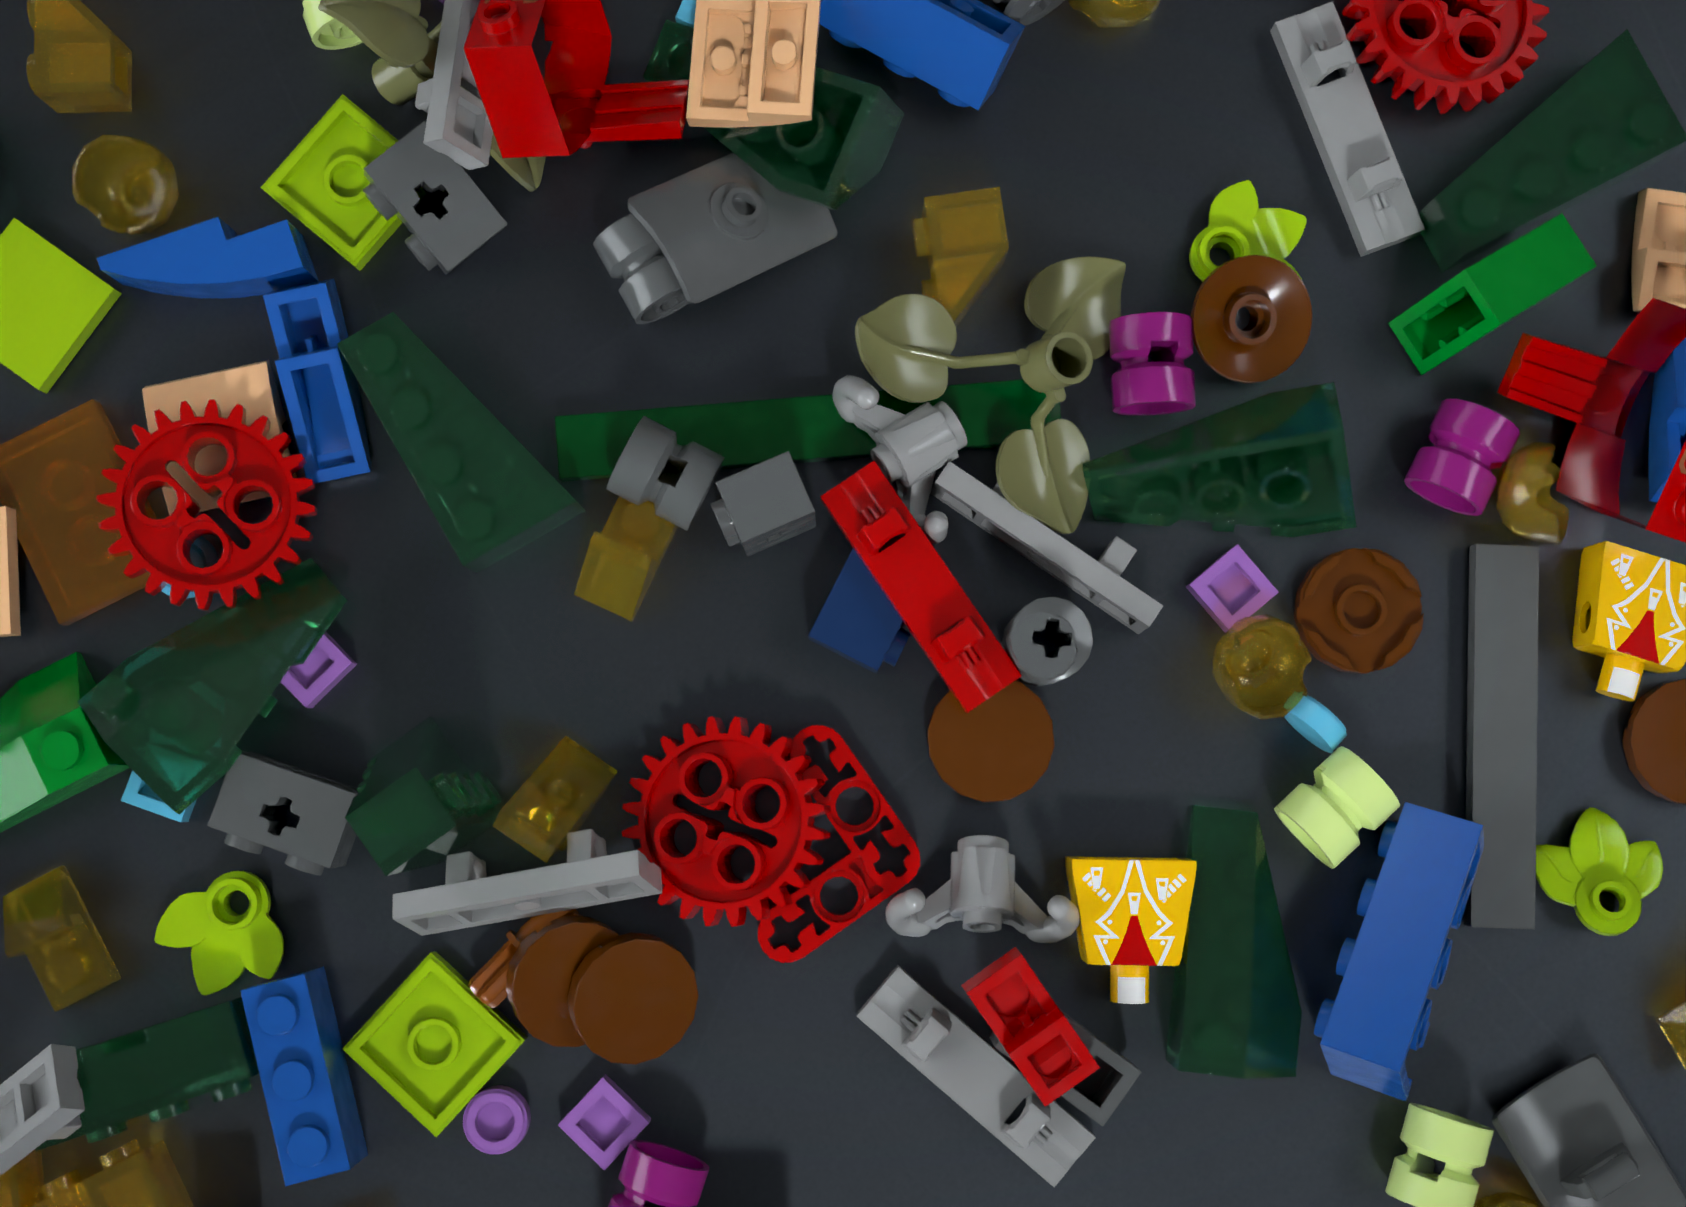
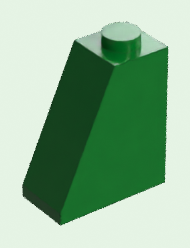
M1563 213L1466 268L1388 324L1420 374L1423 375L1561 290L1597 265Z

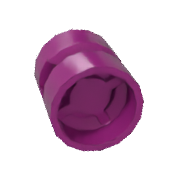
M1146 312L1121 316L1111 320L1109 323L1110 358L1120 364V369L1111 376L1112 411L1122 415L1149 416L1173 414L1193 409L1196 406L1194 371L1184 365V360L1193 354L1192 318L1189 315L1175 312ZM1148 357H1152V362H1148Z
M1445 399L1441 402L1430 425L1431 432L1428 438L1434 446H1425L1418 450L1404 482L1414 493L1440 507L1464 515L1479 516L1483 513L1497 484L1496 477L1490 469L1501 468L1503 462L1509 459L1520 436V431L1513 422L1486 407L1460 399Z
M632 1140L618 1177L625 1190L624 1192L613 1194L609 1207H652L644 1204L645 1200L661 1205L660 1207L697 1206L710 1167L704 1161L681 1150L650 1141Z

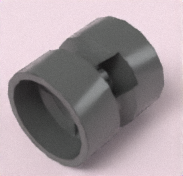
M632 213L617 220L596 237L593 245L610 277L624 279L618 291L636 324H647L657 321L689 304L662 250L651 234Z
M643 416L629 438L612 472L606 490L637 506L648 500L653 502L655 515L687 531L706 498L725 457L694 441L681 446L677 443L675 431ZM668 464L682 472L675 487L660 482Z

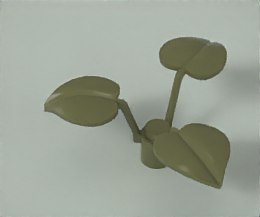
M420 0L320 1L318 6L320 11L346 25L367 47L381 57L372 66V78L377 90L387 101L395 105H404L416 98L419 83L433 78L441 22L427 34L428 22L425 18L419 16ZM493 132L490 155L530 193L536 190L541 183L546 156L502 158Z
M1075 257L1051 264L1038 272L1026 290L1024 308L1030 322L1040 330L1045 331L1041 340L1033 342L1026 349H1019L1014 352L963 357L950 355L957 341L954 321L942 304L925 295L904 294L893 297L871 312L858 318L855 326V337L865 368L882 389L903 401L923 403L943 395L948 385V367L965 369L1009 364L1020 365V373L1023 380L1035 391L1046 393V397L1031 416L1030 424L1032 430L1021 429L1014 431L1002 442L996 458L998 485L1006 500L1017 510L1035 518L1043 525L1060 534H1070L1076 530L1085 510L1089 492L1091 463L1088 446L1083 434L1073 422L1067 419H1057L1044 425V421L1052 408L1057 403L1063 402L1066 399L1064 388L1083 381L1091 371L1093 360L1103 356L1110 349L1109 323L1111 320L1121 317V289L1126 270L1125 262L1103 257Z

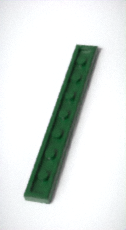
M1022 379L947 385L943 395L927 402L933 406L943 401L953 410L967 437V445L959 450L1000 447L1010 433L1021 429L1032 430L1030 424L1031 416L1045 399L1046 393L1035 391ZM885 390L878 391L880 397L878 405L905 415L926 403H911L900 400ZM832 394L555 416L559 479L562 482L610 478L629 438L643 416L675 431L679 445L685 446L694 441L725 457L720 469L752 467L789 451L794 463L871 457L870 450L876 447L875 441L867 432L857 428L854 423L846 422L840 416L834 404ZM1057 403L1046 416L1044 425L1061 419L1060 403ZM668 464L664 474L679 473L680 471Z

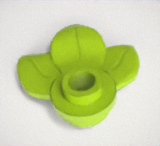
M1245 180L1223 189L1210 205L1208 227L1196 236L1190 248L1189 261L1195 275L1204 282L1208 275L1219 267L1211 261L1210 250L1222 248L1228 252L1230 260L1246 255H1260L1277 259L1289 266L1300 277L1295 268L1284 259L1289 256L1298 244L1304 232L1307 218L1302 214L1283 208L1259 209L1258 197L1251 181Z
M1590 807L1586 809L1579 817L1569 839V847L1536 845V879L1542 890L1550 899L1574 907L1581 923L1589 930L1600 935L1615 936L1632 928L1641 915V899L1653 892L1659 886L1662 879L1663 861L1657 843L1645 840L1628 845L1625 832L1617 821L1596 808ZM1606 891L1616 896L1619 901L1618 912H1610L1602 907L1599 901L1600 892Z
M247 871L227 872L216 878L207 891L180 895L162 915L154 938L155 943L166 947H192L193 974L201 995H209L232 985L243 974L245 968L259 977L272 979L282 962L284 954L283 934L268 915L271 907L269 890L262 879ZM237 890L245 893L249 900V907L243 915L234 912L230 906L231 896Z

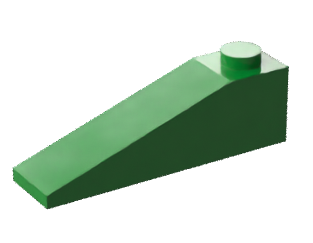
M75 652L19 680L0 698V833L134 766L132 758L80 652Z

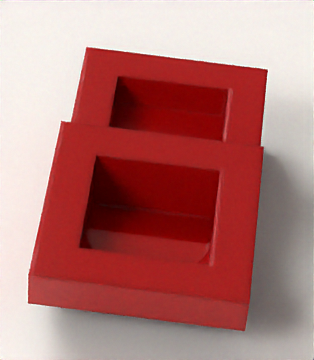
M1016 947L961 985L1045 1107L1100 1068Z

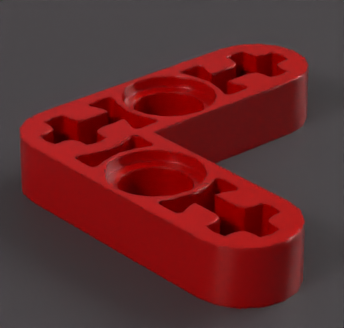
M811 725L802 729L793 738L794 743L790 751V759L805 755L807 749L803 742L807 738L814 736L820 743L830 739L835 744L836 749L831 752L829 757L838 772L843 769L846 763H849L855 770L856 776L838 782L826 797L819 790L811 794L817 803L830 805L831 811L825 815L846 843L850 852L809 880L811 885L808 888H798L792 892L790 896L793 904L783 908L775 904L770 908V918L760 921L758 926V942L761 949L770 959L780 963H792L808 955L908 884L916 876L920 867V851L916 842L843 738L834 729L824 725ZM817 765L809 767L801 774L804 779L817 778L823 779L824 782L829 780ZM850 787H859L866 790L873 800L871 816L866 822L858 825L844 822L836 811L838 796ZM885 815L893 827L881 831L882 835L893 848L904 844L909 851L902 859L906 870L898 876L890 869L884 870L881 873L875 869L874 863L880 859V853L871 840L866 843L863 849H860L853 839L854 836L872 830ZM834 877L849 879L858 891L856 905L844 914H835L828 911L820 899L823 885ZM805 895H809L815 913L830 926L821 933H817L815 924L812 921L799 931L798 939L801 944L793 950L786 943H782L777 947L773 945L770 937L776 931L775 925L772 922L774 918L781 915L787 922L794 921L806 912L796 901Z

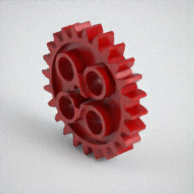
M1350 0L1342 10L1343 16L1359 20L1347 33L1346 39L1348 41H1364L1366 48L1356 58V62L1361 64L1375 60L1379 66L1371 82L1376 84L1387 77L1393 79L1395 83L1391 98L1394 100L1399 98L1407 89L1414 91V108L1420 110L1432 97H1435L1440 114L1447 113L1456 104L1457 100L1465 112L1471 111L1482 99L1490 104L1505 92L1504 88L1510 90L1524 77L1522 71L1530 67L1539 57L1533 49L1546 38L1547 32L1536 26V24L1549 13V7L1533 3L1532 0ZM1400 23L1411 26L1416 32L1418 39L1407 36L1402 30ZM1459 41L1469 44L1474 49L1476 57L1466 54L1461 48Z
M209 399L204 417H197L187 401L181 402L179 421L172 422L160 409L154 411L158 430L150 434L144 428L134 424L131 429L140 443L135 450L117 444L113 448L117 455L126 462L123 469L108 468L102 469L101 472L103 476L117 485L116 492L104 493L96 497V501L100 504L115 509L114 516L98 523L99 529L105 532L121 534V538L107 549L109 554L114 557L132 554L133 558L127 564L123 573L133 579L147 571L150 572L145 591L153 596L162 591L167 584H170V603L179 607L184 603L190 591L195 592L198 609L202 611H208L214 593H220L223 602L228 608H236L237 589L243 587L256 600L261 599L262 593L258 580L266 576L279 585L283 584L285 581L276 565L281 559L299 565L302 560L290 548L292 541H312L313 535L304 527L298 525L299 518L317 515V508L314 505L299 500V496L315 489V483L312 479L294 478L293 476L294 473L307 463L302 454L283 458L282 454L291 442L289 435L283 432L268 440L266 436L271 424L268 417L262 415L248 427L246 425V409L240 404H237L232 409L227 419L222 418L219 404L215 399ZM208 445H219L226 448L228 459L222 471L210 476L197 473L194 462L196 455L202 448ZM170 462H177L209 496L214 498L223 493L217 500L218 507L249 538L250 546L247 549H241L217 522L203 513L195 518L201 507L167 471V465ZM168 487L174 489L178 501L173 513L164 519L155 520L149 518L145 509L146 499L149 494L157 488ZM252 492H264L272 497V512L261 523L250 524L243 522L239 515L241 501ZM212 534L219 536L222 541L223 552L218 562L205 568L194 566L190 558V549L194 541L202 535Z
M734 716L727 733L721 718L708 717L705 735H703L696 724L685 723L683 724L685 743L681 744L673 737L663 736L660 741L666 757L662 759L653 755H644L642 758L646 767L652 772L649 779L630 778L629 783L642 793L640 802L623 804V810L638 816V825L623 830L622 836L640 839L641 848L637 850L643 853L650 863L654 862L661 868L662 884L664 887L657 903L661 906L670 905L681 898L679 917L682 919L693 918L701 907H703L705 926L718 925L723 916L724 909L731 927L745 924L747 907L757 921L770 918L768 899L770 898L781 908L789 907L793 903L786 886L790 884L803 889L811 885L808 877L801 870L803 864L822 865L824 859L818 853L810 849L812 840L829 839L831 835L825 829L814 826V817L831 811L830 805L813 803L811 794L818 791L825 784L824 780L803 778L801 774L808 768L812 759L807 755H800L792 759L788 758L794 743V739L791 737L782 736L770 745L771 725L759 723L749 737L747 718ZM713 761L721 770L722 781L717 792L707 796L699 787L698 777L702 767L708 762ZM771 786L779 795L780 807L776 816L766 822L756 812L755 799L761 789ZM679 795H683L706 809L729 811L728 817L732 820L774 835L777 838V844L772 848L744 832H723L724 825L721 822L679 807L676 804V798ZM685 820L692 824L697 835L696 846L686 856L678 851L674 842L675 830ZM740 846H745L749 849L755 861L754 872L746 881L739 880L731 871V856Z

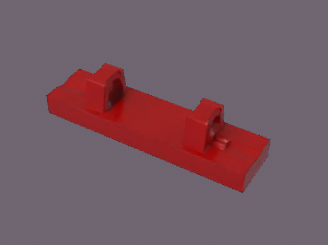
M872 461L820 496V500L965 713L970 712L1022 676L875 461ZM901 533L905 534V536L891 544L889 547H887L880 553L878 552L880 548L891 538ZM956 623H958L955 627H953L952 629L948 630L950 627H952L953 625H955Z

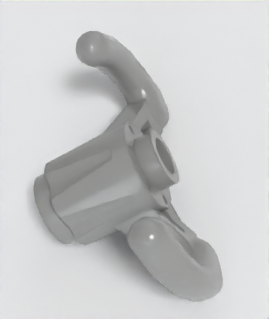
M846 375L839 379L834 385L832 397L840 416L846 422L854 423L857 428L867 432L875 441L876 447L870 450L872 460L877 463L890 483L896 481L898 496L933 546L937 545L947 536L948 518L940 511H933L926 516L925 510L936 470L948 464L949 461L957 459L959 457L958 450L967 445V437L959 419L943 401L933 406L926 402L905 415L878 405L877 403L880 398L878 391L863 378Z
M974 835L958 840L957 852L951 853L950 880L927 899H925L921 890L912 888L896 895L887 904L885 909L887 924L897 934L910 937L925 936L931 930L938 929L946 923L963 921V929L971 932H996L1002 929L1003 923L1013 926L1020 933L1026 934L1034 942L1053 943L1071 936L1080 923L1077 906L1062 895H1055L1049 900L1047 911L1051 916H1047L1015 882V855L1009 853V842L1003 838L989 835Z

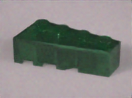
M1628 29L1620 34L1419 212L1425 228L1421 234L1442 273L1658 163L1686 142L1684 129Z
M394 312L337 343L464 567L478 573L586 511Z
M431 716L368 761L367 766L369 768L362 775L364 781L356 789L359 794L353 797L345 816L385 876L441 864L446 860L447 855L457 853L503 820L495 808L497 804L502 802L495 787L480 770L475 774L468 770Z

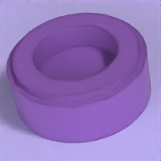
M503 1085L491 1086L480 1091L468 1103L463 1115V1129L468 1141L476 1149L487 1154H503L515 1148L526 1136L531 1122L530 1108L526 1099L517 1090Z

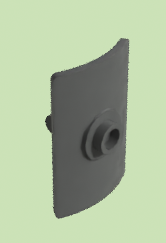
M773 136L755 142L628 199V210L651 234L671 265L686 300L694 304L711 298L837 236V229L830 211L811 176L794 154L779 139Z
M1590 1054L1541 1080L1492 1116V1123L1544 1207H1686V1192L1605 1062L1598 1054Z

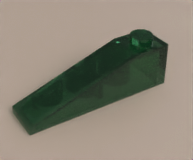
M666 19L643 78L648 82L688 80L690 78L694 28ZM816 67L812 120L775 126L703 128L780 192L836 210L881 171L905 113L880 86Z
M1335 382L1268 393L1083 464V473L1087 490L1089 491L1094 520L1169 527L1178 520L1212 522V530L1234 532L1235 525L1270 527L1271 536L1298 537L1357 527L1344 428Z
M312 558L282 573L285 581L283 584L279 585L269 580L260 585L261 599L256 600L247 592L237 598L236 608L230 609L223 605L131 655L78 701L104 742L176 813H182L231 769L242 753V750L236 744L257 714L264 718L267 717L278 701L271 695L291 666L300 665L306 661L347 602V599Z
M1192 805L1187 858L1197 861V871L1182 958L1179 966H1175L1166 1061L1178 1071L1243 1079L1296 1077L1302 1010L1258 813Z

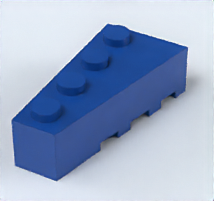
M1408 802L1404 803L1398 822L1388 819L1378 846V856L1385 858L1378 880L1367 878L1357 906V915L1364 917L1357 940L1350 937L1345 939L1338 957L1336 975L1343 977L1336 1000L1325 998L1315 1024L1314 1035L1322 1038L1320 1046L1331 1075L1407 1102L1413 1079L1407 1075L1405 1060L1409 1049L1417 1051L1418 1048H1423L1430 1027V1022L1428 1021L1432 1009V1000L1427 999L1430 988L1437 990L1440 984H1443L1453 940L1447 938L1450 928L1458 930L1461 925L1484 849L1483 825Z

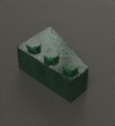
M242 997L76 1050L78 1061L77 1079L82 1089L85 1111L80 1114L82 1126L65 1139L46 1140L35 1149V1152L86 1135L88 1143L114 1136L128 1130L126 1120L147 1113L151 1123L190 1110L188 1099L211 1092L213 1102H218L252 1090L249 1078L258 1075L259 1070Z

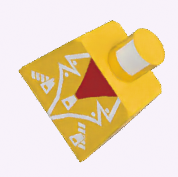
M1603 541L1583 548L1580 559L1572 644L1577 650L1605 658L1596 692L1620 700L1635 701L1643 670L1660 674L1676 672L1684 666L1686 662V565L1609 541Z
M1065 856V868L1071 902L1077 906L1080 915V923L1076 929L1081 960L1091 965H1110V1002L1123 1004L1149 1003V966H1179L1197 871V861L1188 858Z

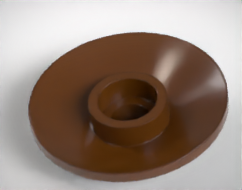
M1246 255L1231 259L1221 264L1208 275L1195 296L1191 311L1193 341L1204 362L1213 371L1227 379L1244 383H1255L1272 379L1294 364L1307 344L1312 327V306L1308 291L1297 273L1277 259L1260 255ZM1241 307H1246L1250 313V321L1244 329L1240 330L1236 326V314Z

